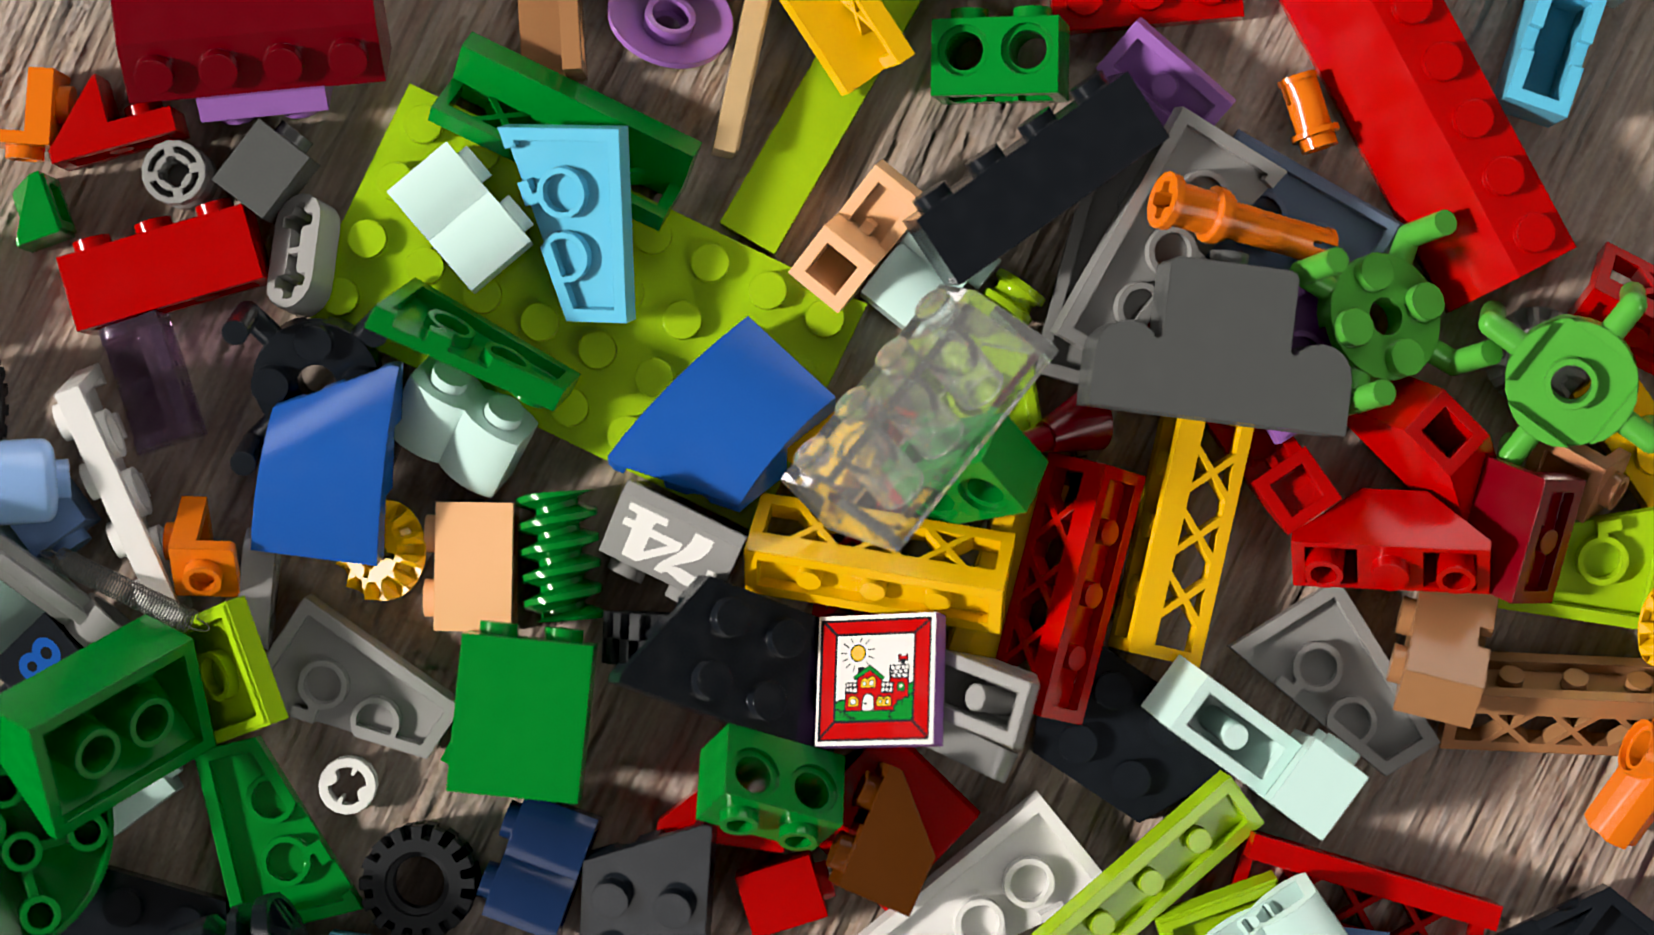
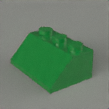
M146 614L0 693V764L48 835L56 840L216 746L193 638Z

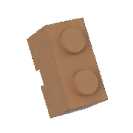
M1417 591L1415 598L1403 597L1395 633L1406 635L1405 645L1394 644L1386 676L1387 682L1397 684L1393 710L1468 729L1471 728L1485 689L1491 649L1485 648L1486 637L1491 638L1494 631L1499 598L1491 594H1452Z

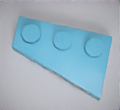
M506 124L497 127L504 148H511L522 182L517 184L525 206L531 205L544 241L540 249L566 321L628 323L636 319L628 126Z

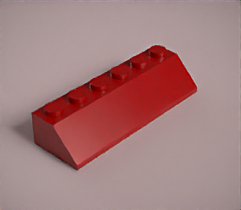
M1278 0L1395 219L1406 224L1440 210H1449L1454 214L1457 221L1456 230L1450 235L1420 245L1416 253V258L1428 281L1435 284L1443 294L1444 311L1446 313L1486 295L1576 248L1572 237L1444 0Z

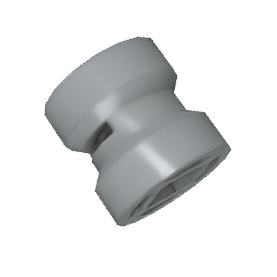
M167 140L155 145L146 154L142 164V180L146 190L155 199L179 210H195V207L209 202L214 197L218 184L211 180L218 172L214 162L204 152L180 140ZM173 165H175V166L171 169L170 174H168L169 169H170Z

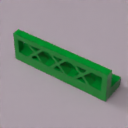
M473 31L461 46L453 78L431 106L428 121L513 162L515 160L511 148H504L497 128L506 124L628 126L630 184H642L662 194L658 204L655 205L631 192L632 219L657 231L661 229L685 189L702 145L701 141ZM461 97L484 108L487 115L473 117L453 106Z

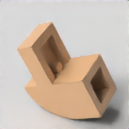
M881 159L875 164L842 209L823 226L788 273L835 312L839 313L867 283L908 229L902 221L917 211L912 201L923 191Z

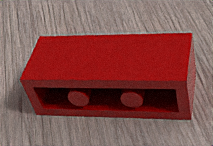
M222 198L195 207L197 216L173 223L171 216H160L135 224V235L112 241L110 234H98L73 242L74 252L56 257V261L77 332L94 336L266 286L270 263L255 213L242 203L234 205L232 198Z

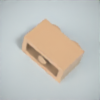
M436 502L435 515H426L424 524L426 553H435L434 578H425L423 613L425 617H434L433 631H479L480 620L518 623L519 532H517V525L520 523V508L516 506V503Z

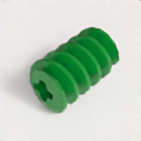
M594 489L529 493L515 499L518 508L535 512V517L517 525V532L536 538V543L519 550V557L538 563L537 569L520 576L522 584L540 590V594L522 602L523 609L541 614V620L537 622L572 621L604 617V609L585 603V599L603 590L602 583L584 578L583 574L601 565V558L582 552V547L599 540V532L580 527V522L598 514V507L579 501V496Z

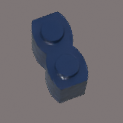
M524 799L523 803L512 800L499 832V836L509 839L501 863L489 861L477 891V897L486 900L482 915L534 935H560L582 876L583 861L589 851L592 850L603 817L561 802Z

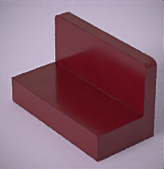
M1487 457L1484 460L1468 523L1491 540V595L1511 604L1552 603L1586 480L1568 473L1534 472L1498 457Z

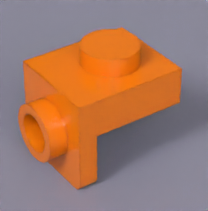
M28 67L24 131L0 129V148L6 149L5 159L34 163L45 162V152H49L78 100L76 88L70 86V77L55 68Z
M181 496L175 522H166L163 531V555L165 560H170L175 594L177 596L237 597L240 593V569L235 543L231 541H214L207 496Z

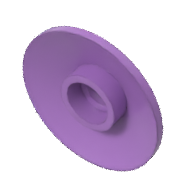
M608 0L607 3L609 25L621 44L639 58L663 67L687 69L702 66L715 60L726 49L733 31V17L726 0Z

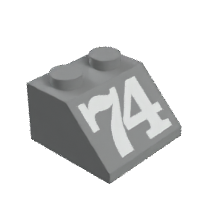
M628 480L621 493L599 551L611 556L607 568L641 584L645 575L649 574L669 584L664 595L678 602V597L697 576H713L728 582L745 548L748 535L637 481Z

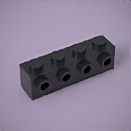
M1100 70L1090 75L1069 91L1074 99L1073 102L1055 114L1050 106L1037 112L1017 127L1022 137L1003 151L997 143L989 146L965 163V167L970 174L951 187L948 186L945 180H942L922 192L912 201L917 211L902 222L944 285L963 284L1170 137L1128 71L1106 77L1103 71Z

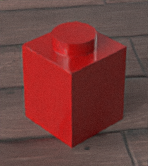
M810 850L796 851L736 871L735 880L752 935H771L828 917L826 900L836 897L834 884L828 880L830 871L828 866H826V860L814 863Z

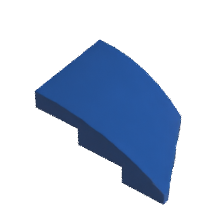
M747 316L692 362L653 401L610 452L608 464L615 471L625 473L626 468L663 480L666 488L686 495L699 494L707 498L710 503L740 512L787 475V448L835 411L836 397Z
M393 361L387 363L378 370L348 381L346 379L340 380L312 394H302L277 403L272 408L257 475L252 516L251 550L377 566L384 558L386 496L393 488L395 426L402 419L403 362Z

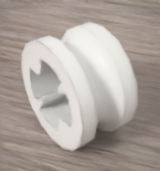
M345 755L338 757L326 766L321 773L318 787L320 797L328 808L336 813L348 815L360 812L371 803L376 796L379 783L377 772L370 762L360 756ZM350 767L352 768V776L359 771L365 778L366 784L357 791L359 800L347 802L345 801L346 793H343L338 798L332 790V785L340 779V768Z

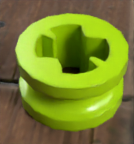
M999 268L995 274L998 279L997 285L993 288L986 287L981 295L1007 316L1027 327L1032 321L1030 310L1035 306L1042 307L1046 299L1014 274Z

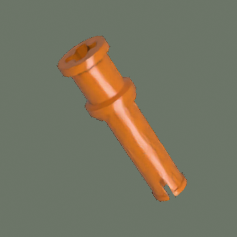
M1172 171L1164 172L1157 179L1148 200L1147 219L1150 226L1162 231L1168 230L1172 226L1195 233L1198 240L1207 244L1219 243L1224 239H1230L1293 259L1302 260L1325 251V249L1315 247L1314 243H1326L1332 246H1338L1339 243L1337 231L1333 228L1321 227L1237 202L1235 195L1225 187L1216 185L1210 189H1204L1186 183L1182 175Z

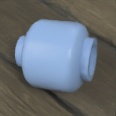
M44 438L0 440V525L51 521L58 512V499L71 498L69 460H55L53 447Z

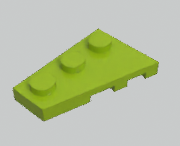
M1654 507L1593 516L1584 523L1575 520L1552 603L1511 604L1499 598L1497 608L1638 630V620L1642 606L1654 588Z

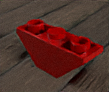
M1410 376L1391 381L1396 390L1394 401L1383 407L1348 416L1347 426L1411 490L1430 492L1468 522L1484 460L1487 457H1496L1491 436L1445 389Z
M1362 488L1292 532L1293 585L1447 592L1452 594H1490L1491 540L1428 491Z

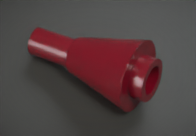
M1077 391L1038 422L1034 428L1023 431V433L1040 452L1102 450L1109 445L1113 435V415L1111 410L1076 406Z

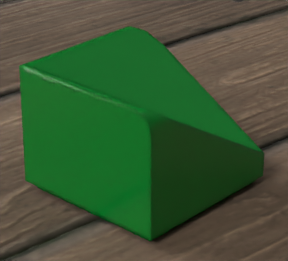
M40 171L30 173L14 190L13 200L20 217L16 246L17 248L34 253L76 238L75 234L77 231L59 180Z

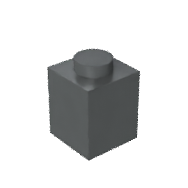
M258 119L211 180L259 217L275 225L278 213L284 203L301 192L321 165L306 154L313 143L282 120L274 130Z

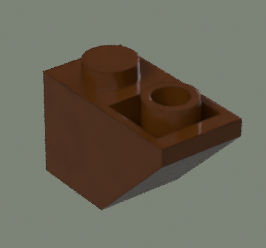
M879 761L874 772L870 770L864 772L856 787L852 806L859 809L849 832L840 830L830 847L826 866L832 868L828 880L840 888L910 917L935 859V854L903 770Z

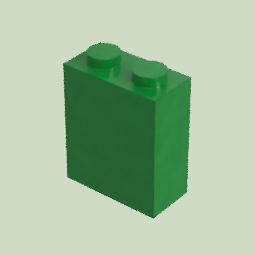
M480 620L479 631L469 630L463 632L461 637L446 791L578 804L583 798L598 643L583 642L584 630L545 626L544 638L518 635L519 623Z

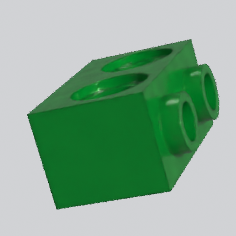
M1017 6L1013 8V16L989 17V10L985 8L960 7L951 9V18L932 19L931 96L944 105L1069 102L1070 26L1059 15H1052V8L1048 6ZM1035 38L1044 39L1047 51L1043 61L1033 68H1021L1018 63V53L1023 44ZM971 40L981 41L983 55L979 63L971 69L958 70L956 54L959 48Z
M1001 411L908 430L886 473L884 481L918 518L961 524L1027 512L1030 504L1035 499L1037 488L1049 462L1007 413Z
M728 723L700 750L696 820L718 825L721 830L729 834H751L774 840L788 850L813 851L843 825L845 756Z

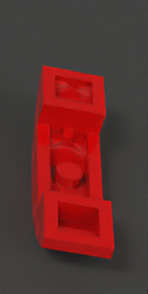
M1206 422V429L1226 456L1230 452L1235 427ZM1254 428L1243 480L1287 536L1342 500V497L1307 447L1304 446L1302 448L1294 436L1281 444H1274L1265 429Z

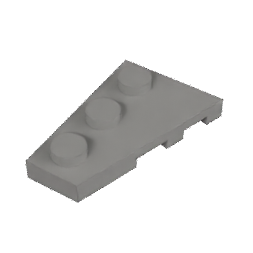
M1319 588L1227 645V647L1338 739L1356 751L1361 758L1384 776L1390 775L1441 743L1426 718L1393 710L1397 684L1386 681L1390 661L1344 588Z
M312 593L304 597L266 654L286 711L291 713L290 717L312 724L317 721L352 732L354 737L425 759L433 754L453 725L456 696L454 693Z

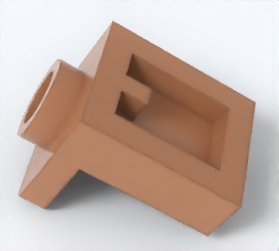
M1539 442L1530 453L1524 468L1534 472L1568 473L1586 480L1576 520L1584 523L1604 508L1612 510L1622 499L1630 481V478L1623 473L1630 460L1631 453L1619 447L1609 455L1604 456L1586 445L1555 447Z

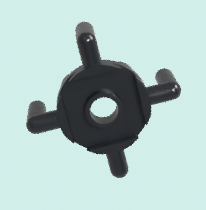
M242 301L236 306L222 327V337L231 345H240L251 334L263 345L254 365L250 387L253 396L265 414L243 436L230 459V467L236 474L241 476L250 475L259 463L272 408L282 401L315 392L304 383L302 377L304 368L311 365L324 366L333 373L336 382L343 379L348 381L382 367L380 355L376 347L383 345L387 338L364 328L373 308L356 325L344 319L330 316L327 319L307 318L305 316L294 318L280 326L252 301ZM395 440L394 465L402 448Z

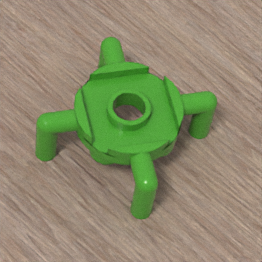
M1440 210L1402 225L1397 230L1389 254L1375 252L1349 262L1348 255L1342 248L1333 247L1299 260L1290 267L1291 271L1298 274L1299 287L1319 298L1317 304L1319 329L1326 327L1332 347L1336 348L1346 357L1351 367L1352 387L1348 416L1391 404L1396 397V390L1391 381L1416 375L1427 363L1450 376H1458L1498 364L1503 357L1502 348L1490 339L1459 349H1454L1439 340L1440 316L1445 306L1443 294L1435 284L1427 282L1425 277L1412 264L1420 245L1450 235L1456 230V218L1449 210ZM1373 303L1378 304L1386 313L1388 327L1384 335L1374 328L1372 318L1370 317V308Z
M1638 282L1624 284L1620 289L1619 303L1603 322L1583 316L1561 314L1536 325L1527 333L1506 318L1507 311L1501 302L1492 300L1482 306L1478 321L1479 330L1510 353L1505 370L1504 386L1512 416L1519 425L1514 432H1507L1499 439L1498 458L1520 466L1539 442L1555 447L1578 446L1589 443L1591 445L1606 440L1616 432L1642 451L1649 454L1654 453V415L1641 417L1633 411L1637 402L1639 387L1638 367L1634 354L1624 340L1625 336L1647 309L1646 290L1642 284ZM1564 366H1578L1584 369L1590 376V388L1581 397L1574 399L1564 398L1553 389L1552 377L1557 370Z

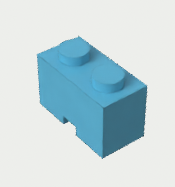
M1524 0L1494 89V94L1505 114L1547 128L1568 118L1584 70L1582 65L1588 47L1593 43L1607 0Z

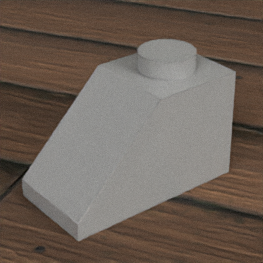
M945 649L943 720L1011 748L1022 749L1040 686L1038 676L1035 673L992 657Z

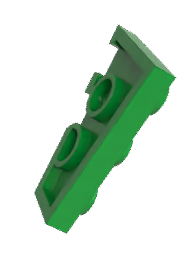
M416 277L377 303L364 326L368 330L511 392L518 400L534 408H547L554 411L570 396L581 375L574 369Z
M261 735L217 745L195 758L230 909L232 906L240 903L250 902L253 905L257 897L271 892H281L287 897L301 916L303 923L364 908L361 902L363 900Z

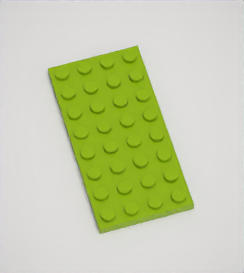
M409 83L340 225L334 280L330 298L322 310L310 317L327 319L330 316L344 319L356 325L377 303L416 277L579 372L581 375L570 396L554 411L547 408L531 407L518 400L511 392L479 378L477 379L485 389L509 395L519 401L539 423L538 428L608 461L610 452L653 401L692 362L747 316L759 325L822 385L828 388L867 307V303L853 297L837 313L788 273L792 267L671 210L659 231L632 219L636 319L628 323L566 321L540 249L544 241L531 205L525 206L517 184L522 182L516 162L428 121L431 106L438 96ZM456 105L453 106L454 108H456V109H458V110H460V111H462V112H464V113H467V114H469V115H471V116H473V117H474V116H477V115H475V114H473V113H471V112H469V111H467V110H465V109H462V108H460V107H458V106H456ZM446 141L456 153L467 145L492 175L483 182L488 191L498 202H501L506 196L510 195L534 224L524 232L534 245L476 294L468 288L387 193L390 188ZM631 190L633 194L655 205L658 204L657 202ZM387 338L383 345L376 347L377 350L414 368H417L428 357ZM787 461V470H788V468H789V466H790V464H791V463L788 462V461ZM626 468L627 471L749 530L751 528L760 496L743 510L737 512L710 503L702 495H686L666 488L663 480ZM784 477L764 493L776 494Z

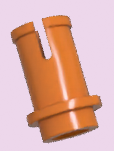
M1317 70L1300 72L1277 83L1279 90L1282 91L1296 134L1290 138L1292 145H1299L1302 155L1316 153L1339 143L1335 132L1340 130L1338 122H1331L1317 79Z

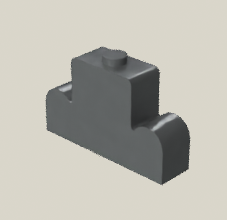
M1211 250L1209 260L1178 256L1159 263L1156 269L1150 328L1144 323L1131 319L1107 323L1094 329L1086 339L1082 351L1076 406L1320 437H1346L1352 372L1346 357L1336 348L1327 345H1311L1291 349L1299 289L1297 273L1291 270L1249 265L1250 254Z

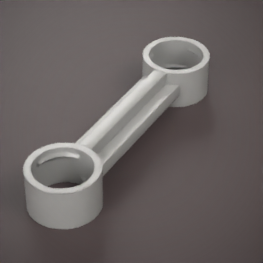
M0 532V580L62 623L67 631L83 647L131 622L111 603L97 594L89 593L87 595Z

